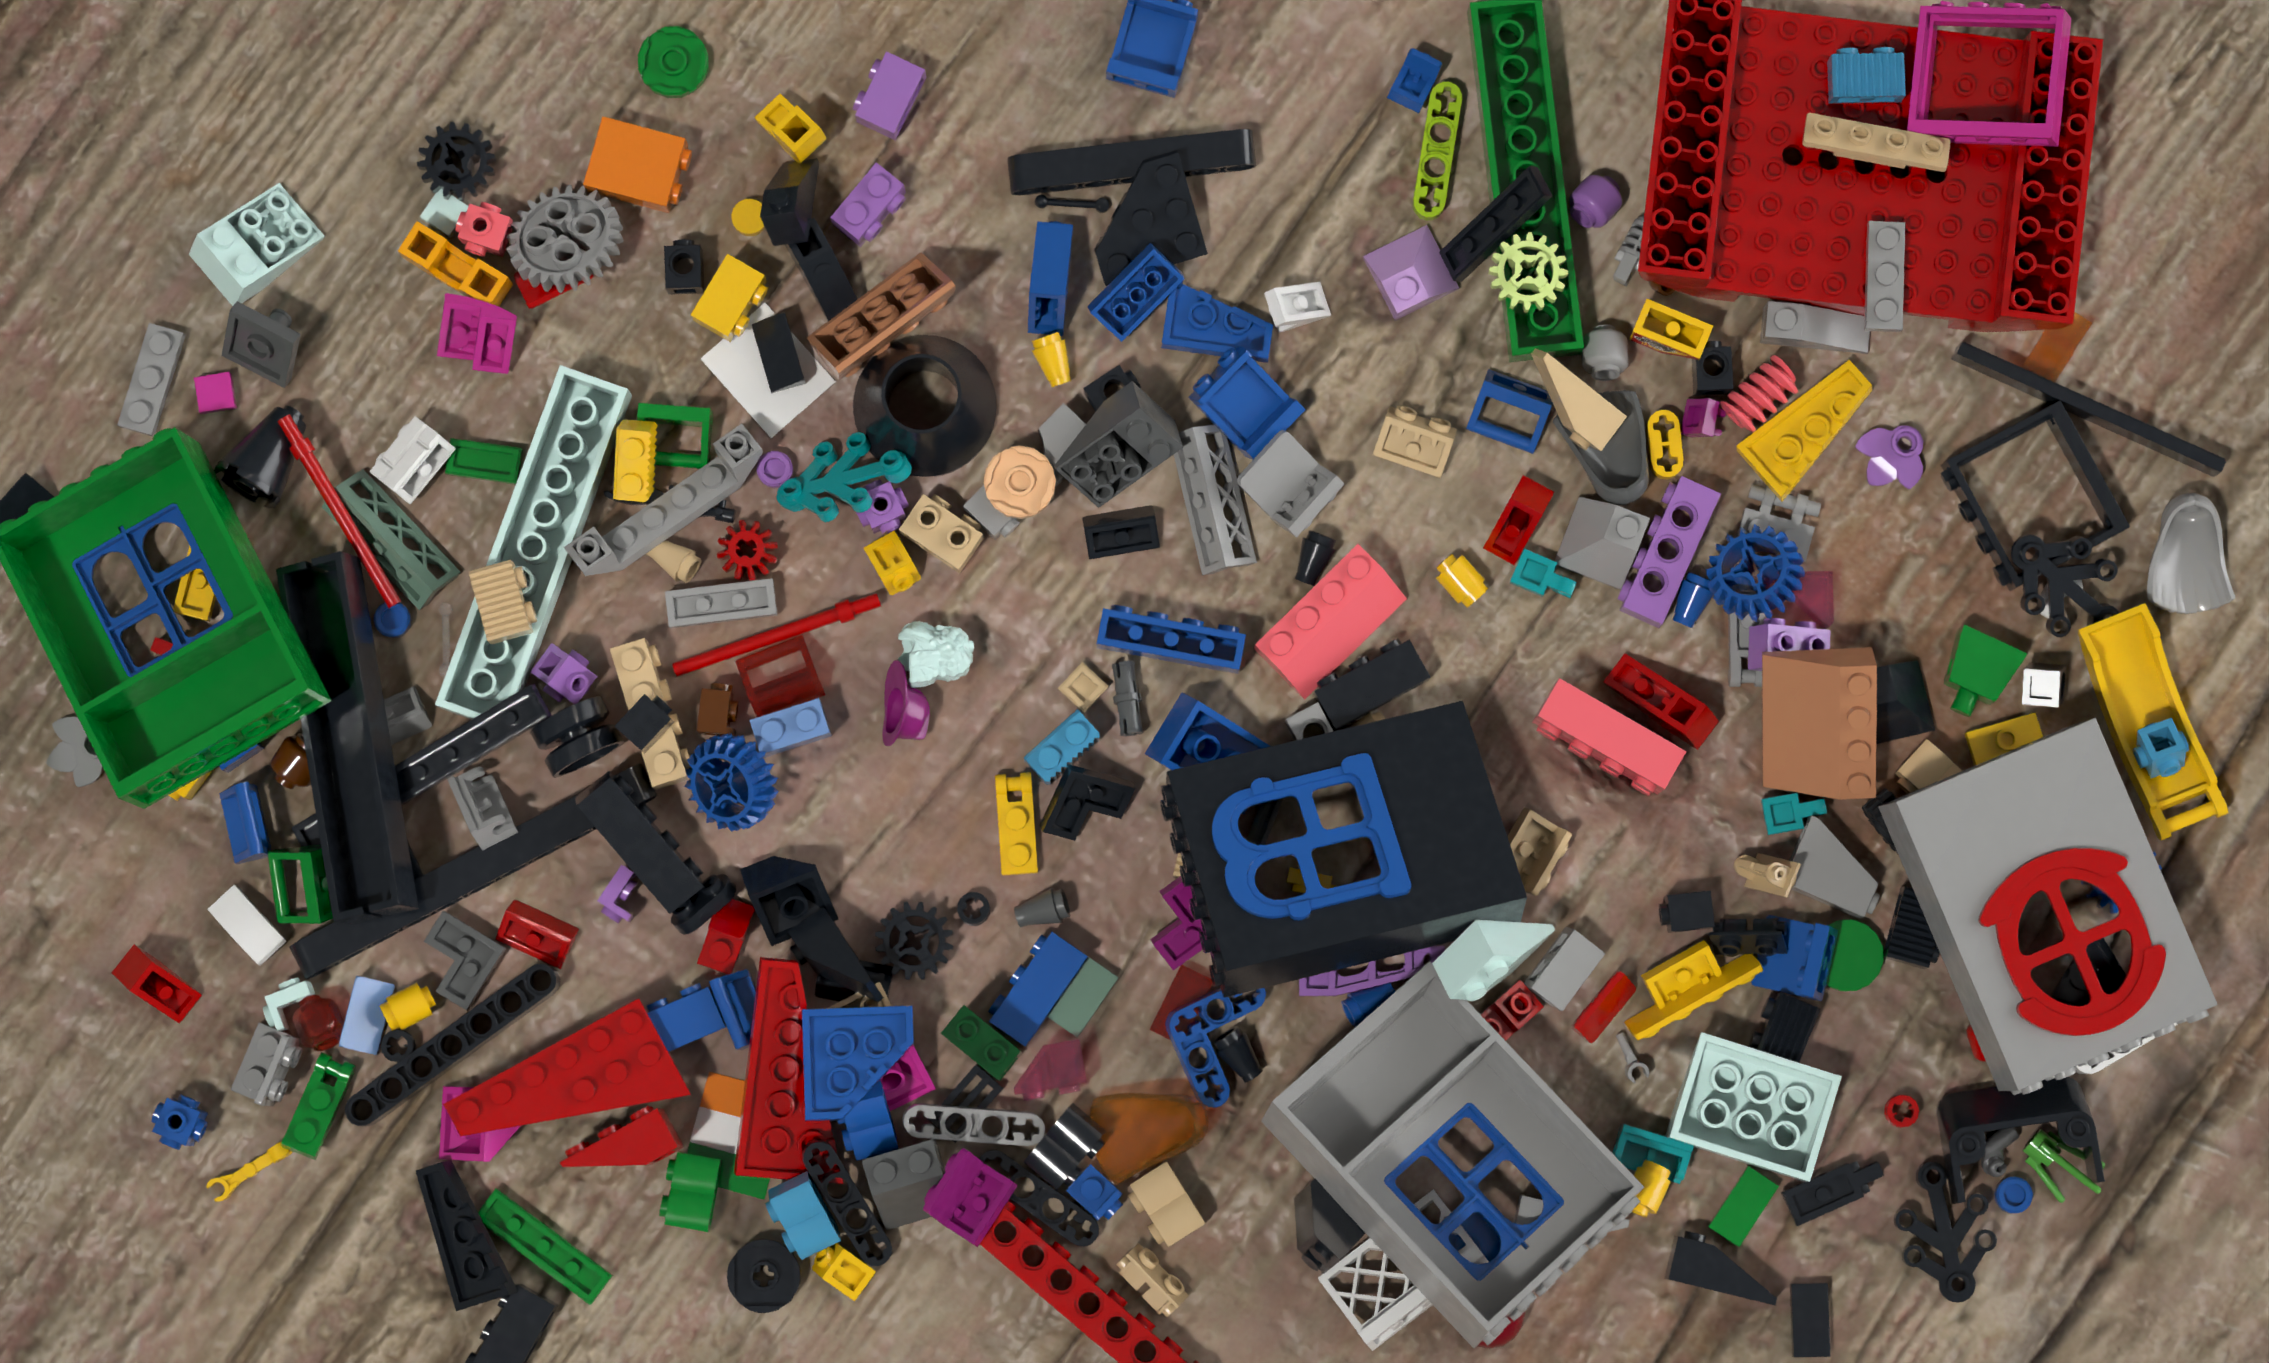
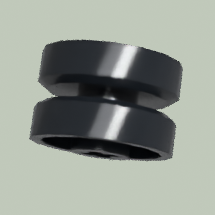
M601 696L592 697L564 708L536 725L530 731L539 749L555 748L545 759L552 777H561L579 770L608 755L624 743L615 725L606 724L599 726L610 714Z

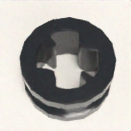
M970 892L960 898L957 904V911L960 919L965 924L979 926L988 920L990 905L984 895L978 892ZM974 899L976 904L979 900L984 905L980 908L981 916L973 919L972 914L969 918L964 914L968 909L966 903Z
M396 1029L388 1032L381 1042L383 1055L393 1062H400L416 1049L413 1036L403 1030ZM404 1037L408 1043L404 1045V1047H408L405 1054L397 1052L393 1055L389 1048L393 1047L389 1045L391 1039L400 1040Z

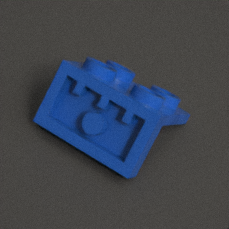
M1768 915L1766 918H1779L1780 921H1786L1787 935L1783 937L1788 953L1772 956L1758 954L1757 960L1761 963L1764 970L1755 975V978L1751 981L1752 985L1822 1001L1839 930L1819 923L1813 925Z

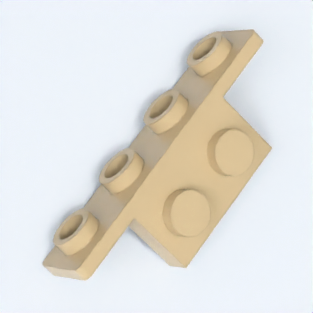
M1808 113L1806 116L1802 143L1806 147L1833 151V156L1903 169L1908 165L1945 172L1947 169L1950 150V139L1814 113Z

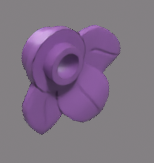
M1906 425L1899 426L1893 431L1876 428L1864 434L1856 443L1855 448L1858 451L1871 457L1866 471L1869 485L1883 486L1897 478L1905 488L1911 489L1920 480L1923 473V465L1919 454L1923 449V438L1915 428ZM1900 438H1906L1910 441L1911 447L1909 450L1900 449L1898 446Z

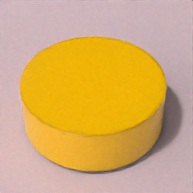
M744 199L734 206L731 218L735 229L745 236H755L765 229L760 218L762 203L755 199Z

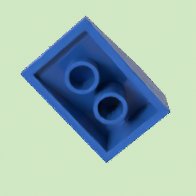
M1182 692L1146 750L1145 755L1169 770H1174L1270 747V745L1205 704Z

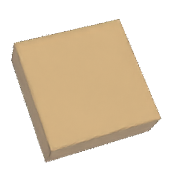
M1082 662L1058 687V690L1085 714L1109 686Z

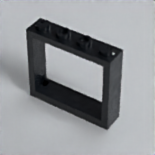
M2061 400L1948 459L1941 465L1943 469L1941 478L1950 492L1954 490L1961 502L1958 504V509L1967 523H1973L1978 533L1975 539L1980 550L1985 555L1990 554L1996 565L1993 567V572L2001 586L2007 585L2009 591L2023 585L2022 573L2017 575L1959 468L2047 422L2105 529L2086 538L2091 542L2092 548L2130 527ZM2081 541L2075 545V552L2078 554L2083 551L2084 543ZM2069 554L2048 559L2055 566H2059L2074 557Z

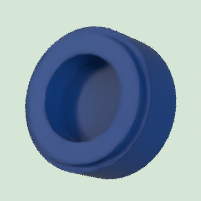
M383 603L374 614L375 627L381 634L389 638L403 636L411 626V614L401 603L391 608H388L387 604Z
M2007 1177L1997 1184L1994 1198L1998 1207L2007 1213H2021L2030 1206L2033 1192L2028 1182L2024 1179Z

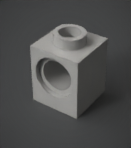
M1318 702L1285 720V724L1295 741L1304 739L1303 730L1309 725L1320 727L1323 734L1333 732Z

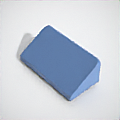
M356 976L339 1047L378 1055L386 1024V1019L379 1005L386 1002V997L393 994L395 984Z

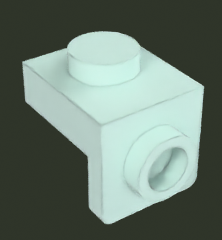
M299 977L279 984L280 991L264 997L267 1005L263 1007V1012L270 1027L275 1026L277 1031L282 1032L289 1029L283 1008L316 996L311 982H300Z

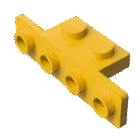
M1703 940L1641 975L1655 1004L1629 1018L1624 1023L1636 1040L1652 1037L1669 1023L1688 1017L1694 1009L1707 1002H1714L1735 986L1752 981L1755 975L1764 969L1753 954H1744L1719 967L1709 945Z

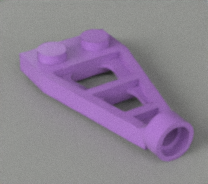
M1432 946L1404 953V967L1397 971L1379 972L1376 969L1375 960L1368 962L1367 968L1359 974L1344 977L1335 970L1299 979V996H1339L1412 978L1425 966L1423 957L1427 953H1430V962L1433 963L1445 951V946Z

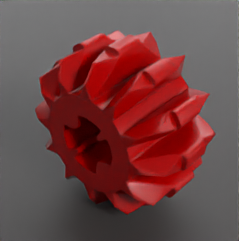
M745 520L739 521L740 532L738 533L735 532L733 527L728 526L726 531L732 537L731 540L726 538L718 539L719 545L728 548V550H722L717 553L719 560L729 559L722 567L723 570L727 573L737 566L734 578L739 581L743 578L745 570L748 572L750 581L756 580L755 569L757 568L760 569L763 575H768L769 571L763 563L766 561L776 564L777 562L775 556L767 553L778 549L777 542H766L772 536V531L766 529L759 534L761 524L758 521H754L750 531L747 529ZM746 543L749 547L753 544L757 545V548H753L755 555L752 558H749L747 555L739 557L738 554L743 553L740 549L742 544Z

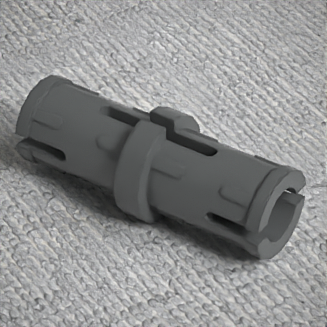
M1123 661L1112 664L1116 695L1113 696L1114 705L1118 707L1120 736L1126 737L1143 734L1139 702L1142 701V695L1138 693L1135 662Z

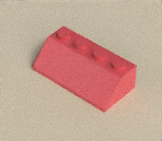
M1357 544L1255 644L1254 650L1305 700L1318 687L1317 682L1331 675L1407 598L1385 570Z

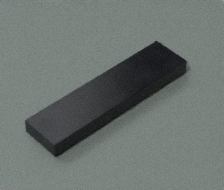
M1529 166L1439 252L1453 281L1462 282L1503 241L1505 242L1552 197L1538 167Z

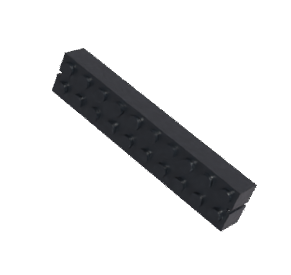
M338 551L311 559L312 563L302 561L277 568L276 574L281 603L332 700L300 720L333 921L356 925L383 918L382 915L391 916L419 909L361 561L357 556Z

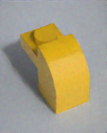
M781 93L754 117L757 123L799 164L827 139L822 129L798 105L794 107Z

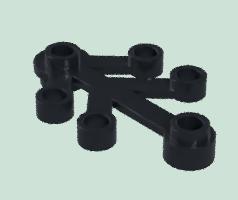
M2032 534L2023 535L2014 542L2011 548L2013 563L2022 569L2023 596L2020 605L2022 610L2030 615H2038L2044 610L2045 600L2038 594L2039 571L2047 578L2049 618L2046 622V629L2050 634L2056 637H2064L2071 630V623L2064 613V593L2089 614L2088 621L2090 625L2103 620L2107 614H2111V616L2119 614L2115 607L2106 603L2099 604L2073 581L2089 578H2098L2106 582L2111 581L2118 572L2117 565L2113 561L2101 558L2095 563L2057 567L2047 559L2069 554L2077 559H2085L2092 551V545L2088 539L2074 536L2068 541L2044 543L2038 536ZM2082 541L2084 549L2076 554L2075 545ZM2030 547H2034L2035 555L2031 559H2027L2026 551ZM2104 564H2108L2110 570L2108 574L2102 576L2100 573L2101 567ZM2036 597L2038 601L2037 606L2034 609H2029V600ZM2058 620H2062V629L2060 631L2055 632V622Z
M1926 1162L1917 1169L1916 1181L1922 1189L1928 1191L1937 1232L1919 1221L1916 1214L1909 1209L1897 1211L1893 1221L1897 1229L1909 1231L1942 1252L1945 1267L1927 1258L1925 1251L1917 1245L1907 1246L1902 1252V1260L1907 1266L1917 1267L1938 1280L1939 1290L1944 1298L1951 1302H1964L1975 1291L1976 1282L1973 1272L1984 1254L1994 1249L1997 1238L1990 1230L1982 1229L1977 1231L1973 1236L1974 1245L1961 1264L1957 1249L1977 1216L1987 1211L1988 1200L1982 1194L1969 1195L1964 1203V1210L1952 1227L1942 1188L1947 1181L1946 1170L1939 1163ZM1931 1169L1936 1170L1939 1174V1179L1934 1184L1929 1183L1926 1178L1927 1172ZM1976 1197L1983 1204L1982 1209L1977 1212L1973 1211L1970 1206L1971 1200ZM1903 1213L1911 1216L1912 1222L1908 1227H1903L1899 1223V1218ZM1984 1233L1988 1234L1991 1238L1990 1245L1985 1248L1979 1244V1237ZM1912 1249H1916L1920 1254V1259L1916 1263H1911L1907 1258L1908 1252ZM1956 1277H1960L1964 1282V1286L1960 1291L1953 1290L1951 1286L1952 1280Z

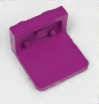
M962 1148L948 1160L945 1166V1174L938 1185H933L927 1192L923 1211L943 1226L978 1247L1018 1185L984 1164L965 1148Z

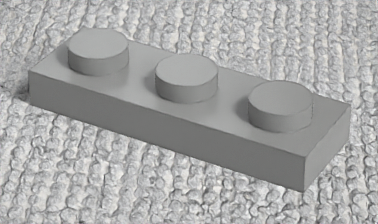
M1868 221L1864 331L1901 332L1903 330L1905 222Z
M149 323L117 424L119 427L152 437L155 435L186 334Z
M773 578L665 591L670 629L778 615Z

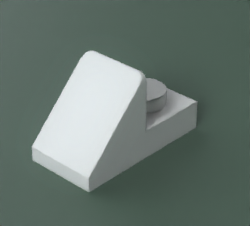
M1320 282L1278 287L1264 293L1270 315L1278 332H1284L1331 316Z

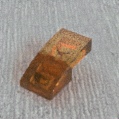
M2074 312L2073 325L2057 330L2045 329L2023 363V366L2039 376L2055 382L2092 325V322Z

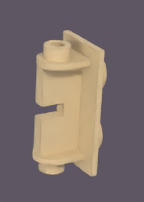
M1757 853L1756 858L1744 854L1734 861V868L1737 874L1747 879L1744 887L1786 898L1795 885L1797 873L1801 865L1797 862Z
M1139 1243L1116 1264L1121 1269L1118 1273L1136 1291L1145 1282L1150 1286L1142 1297L1159 1315L1163 1313L1168 1317L1189 1296L1184 1291L1182 1282L1174 1275H1169L1160 1266L1157 1256L1151 1250L1143 1248Z

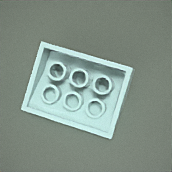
M1701 1032L1676 1099L1665 1137L1800 1181L1810 1182L1842 1076Z

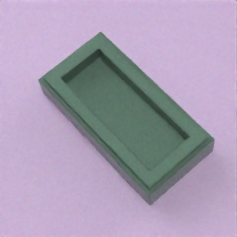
M1088 957L1048 1015V1018L1078 1038L1119 977Z

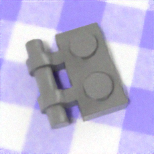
M1751 484L1748 498L1761 501L1758 511L1749 508L1743 510L1739 529L1740 527L1744 528L1748 534L1751 533L1755 524L1760 527L1762 533L1768 526L1774 528L1776 534L1781 531L1784 532L1788 537V541L1792 540L1798 547L1797 552L1801 553L1804 560L1803 563H1805L1815 527L1802 524V518L1804 514L1818 517L1821 503L1808 500L1809 496L1799 493L1797 496L1788 494L1784 501L1781 502L1767 485L1764 488ZM1776 505L1792 510L1790 520L1770 515L1772 506Z

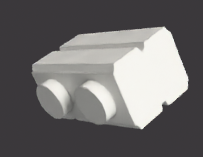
M414 416L409 424L404 425L400 429L398 437L387 451L377 457L374 467L369 472L411 505L456 448Z

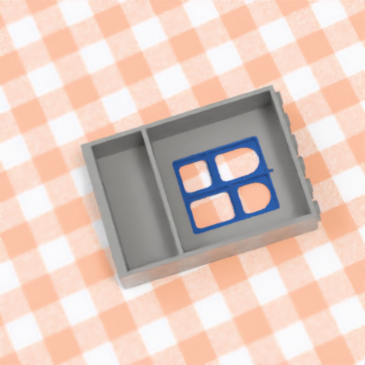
M1428 962L1271 1102L1261 1120L1271 1133L1317 1179L1345 1212L1473 1348L1477 1347L1482 1341L1487 1346L1493 1342L1511 1323L1508 1317L1513 1321L1520 1317L1530 1307L1529 1305L1536 1300L1537 1297L1534 1293L1541 1297L1563 1274L1560 1269L1567 1273L1580 1261L1589 1248L1593 1249L1615 1225H1619L1641 1202L1636 1196L1644 1188L1633 1174L1467 1000L1449 998L1431 962ZM1463 1118H1470L1494 1145L1493 1150L1468 1172L1460 1170L1438 1146L1439 1139ZM1421 1156L1428 1157L1464 1196L1463 1203L1439 1224H1432L1395 1183L1396 1178ZM1505 1160L1512 1162L1542 1196V1213L1537 1220L1530 1224L1520 1225L1512 1223L1479 1189L1480 1181ZM1473 1213L1482 1214L1495 1228L1500 1237L1499 1253L1495 1259L1488 1263L1476 1264L1468 1261L1450 1244L1448 1239L1449 1235Z

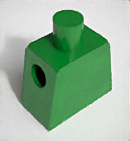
M1965 624L1958 628L1944 678L1946 686L1958 691L1950 709L1958 714L1970 717L1978 700L1988 705L1994 703L2024 661L2027 653Z

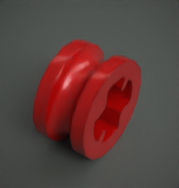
M1907 1095L1893 1096L1885 1104V1118L1888 1123L1895 1127H1909L1918 1119V1104L1912 1097ZM1905 1101L1909 1105L1906 1109H1911L1910 1117H1902L1898 1121L1894 1118L1897 1113H1892L1893 1106L1901 1105Z

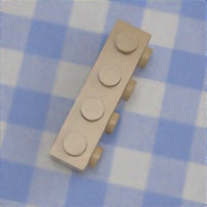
M642 638L610 648L628 710L644 694L651 700L657 695L666 704L667 701L672 700L667 680H660L656 667L662 664L656 645L649 646V642ZM669 713L668 716L674 723L645 754L642 752L651 785L655 790L690 780L686 773V769L691 768L687 761L690 758V754L687 748L681 749L678 735L683 734L677 713L672 715Z

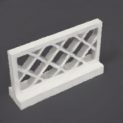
M1433 1189L1414 1205L1421 1212L1434 1202L1441 1211V1223L1451 1212ZM1461 1225L1451 1233L1459 1235L1466 1243V1246L1458 1251L1465 1259L1476 1264L1488 1263V1260ZM1369 1238L1325 1274L1319 1276L1318 1279L1367 1346L1373 1351L1433 1304L1415 1285L1410 1288L1411 1281L1404 1274L1387 1272L1389 1257L1385 1253H1383L1381 1271L1361 1269L1364 1254L1370 1250L1382 1251ZM1356 1261V1268L1349 1267ZM1341 1272L1354 1273L1352 1293L1336 1291L1329 1281ZM1361 1274L1380 1277L1377 1296L1358 1294ZM1385 1279L1405 1280L1403 1294L1396 1299L1383 1297ZM1342 1298L1351 1299L1350 1307L1347 1306ZM1356 1301L1376 1302L1374 1316L1364 1324H1361L1354 1315ZM1382 1303H1387L1388 1305L1381 1310Z

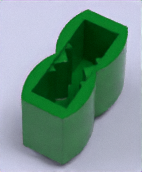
M677 1152L676 1159H669L666 1180L672 1181L669 1195H663L659 1216L665 1217L664 1225L710 1232L723 1160Z

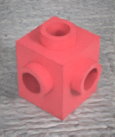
M481 202L480 207L469 204L467 212L462 211L460 213L455 231L459 233L458 238L462 244L466 245V251L485 257L486 252L503 257L509 242L507 235L513 231L511 227L513 220L511 217L500 214L502 209L489 203Z

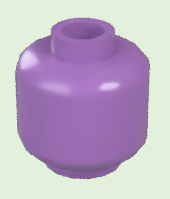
M1589 175L1571 193L1569 198L1570 214L1573 219L1585 228H1601L1606 225L1622 206V197L1619 192L1620 187L1617 182L1609 176Z

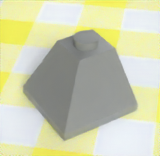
M1579 497L1555 562H1557L1559 567L1621 590L1650 518L1618 505Z

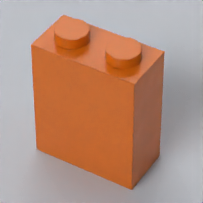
M602 116L583 185L590 193L597 190L602 196L670 213L672 204L678 205L683 185L679 184L678 181L681 171H687L689 168L692 150L688 149L689 145L683 137Z

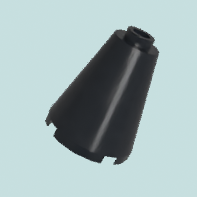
M288 405L284 409L281 407L274 408L218 462L214 469L216 474L222 471L224 476L221 481L244 498L254 503L258 497L266 500L267 502L264 505L266 508H276L280 502L295 460L289 449L292 445L277 421L290 414L302 435H304L306 424L302 421L304 416L298 410Z

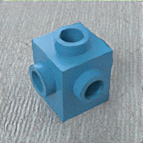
M2172 718L2149 724L2137 730L2136 747L2133 748V754L2140 769L2146 768L2150 779L2159 775L2162 777L2171 776L2180 771L2181 767L2185 766L2186 752L2189 751V745L2182 731L2178 732Z

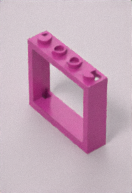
M1941 1L1940 4L1932 3V6H1920L1907 131L1948 138L1950 143L2058 147L2072 18L2065 9H2061L2062 6H2050L2049 3L2041 4L2040 8H2025L2026 6L2021 3H2005L2003 8L1990 7L1989 4L1984 2H1969L1967 7H1957L1947 1ZM1938 26L2055 29L2046 122L1928 120Z

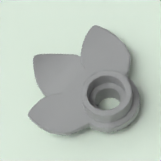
M65 717L53 722V729L62 742L51 752L46 764L60 772H73L74 782L77 787H84L94 783L100 777L103 767L78 717Z

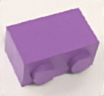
M886 51L882 60L878 58L875 60L868 78L872 79L867 92L860 91L853 105V110L857 111L855 114L857 123L896 141L926 80L925 69Z

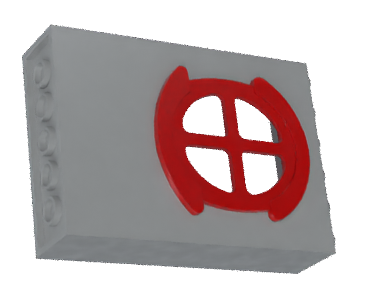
M2096 718L2070 725L1878 806L1998 1091H2011L2013 1095L2031 1093L2043 1087L2042 1080L2044 1079L2046 1081L2054 1078L2060 1080L2071 1076L2077 1072L2075 1069L2077 1065L2080 1067L2086 1064L2092 1066L2110 1058L2109 1051L2116 1052L2122 1050L2124 1052L2143 1044L2142 1037L2155 1036L2156 1038L2176 1030L2174 1023L2180 1024L2186 1021L2192 1023L2209 1016L2207 1009L2218 1005ZM2075 879L2099 888L2117 905L2119 910L2118 916L2084 932L2077 930L2060 891L2061 882ZM2039 891H2043L2046 893L2063 932V939L2056 944L2026 956L2020 952L2018 943V928L2021 914L2031 896ZM2120 930H2125L2129 933L2131 939L2129 969L2120 987L2112 994H2106L2102 990L2086 949L2092 942ZM2064 954L2072 955L2089 993L2090 1001L2083 1006H2071L2053 999L2043 992L2032 980L2031 970Z

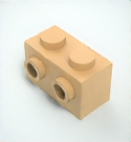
M923 494L899 528V532L960 574L984 539L983 534L979 532L981 525L963 514L961 519L949 511L952 506L939 496L934 494L930 499Z

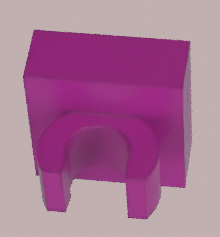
M1709 398L1687 399L1681 435L1691 438L1721 436L1722 431L1715 429L1716 418L1726 416V412L1719 409L1720 402Z

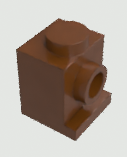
M711 683V689L702 688L697 732L699 734L721 736L731 733L733 737H736V730L730 728V722L737 721L739 701L733 700L732 685Z

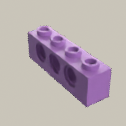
M1683 476L1678 479L1676 484L1672 482L1668 484L1661 502L1667 504L1661 517L1655 514L1649 526L1647 534L1652 536L1648 548L1640 547L1632 567L1638 570L1632 582L1626 580L1617 598L1623 602L1619 611L1657 628L1663 625L1721 493ZM1678 509L1686 511L1691 519L1690 525L1687 527L1677 526L1672 519L1673 511ZM1661 542L1671 543L1676 549L1675 558L1671 560L1663 559L1658 554V544ZM1649 574L1657 576L1661 581V590L1654 593L1647 591L1643 586L1644 576Z

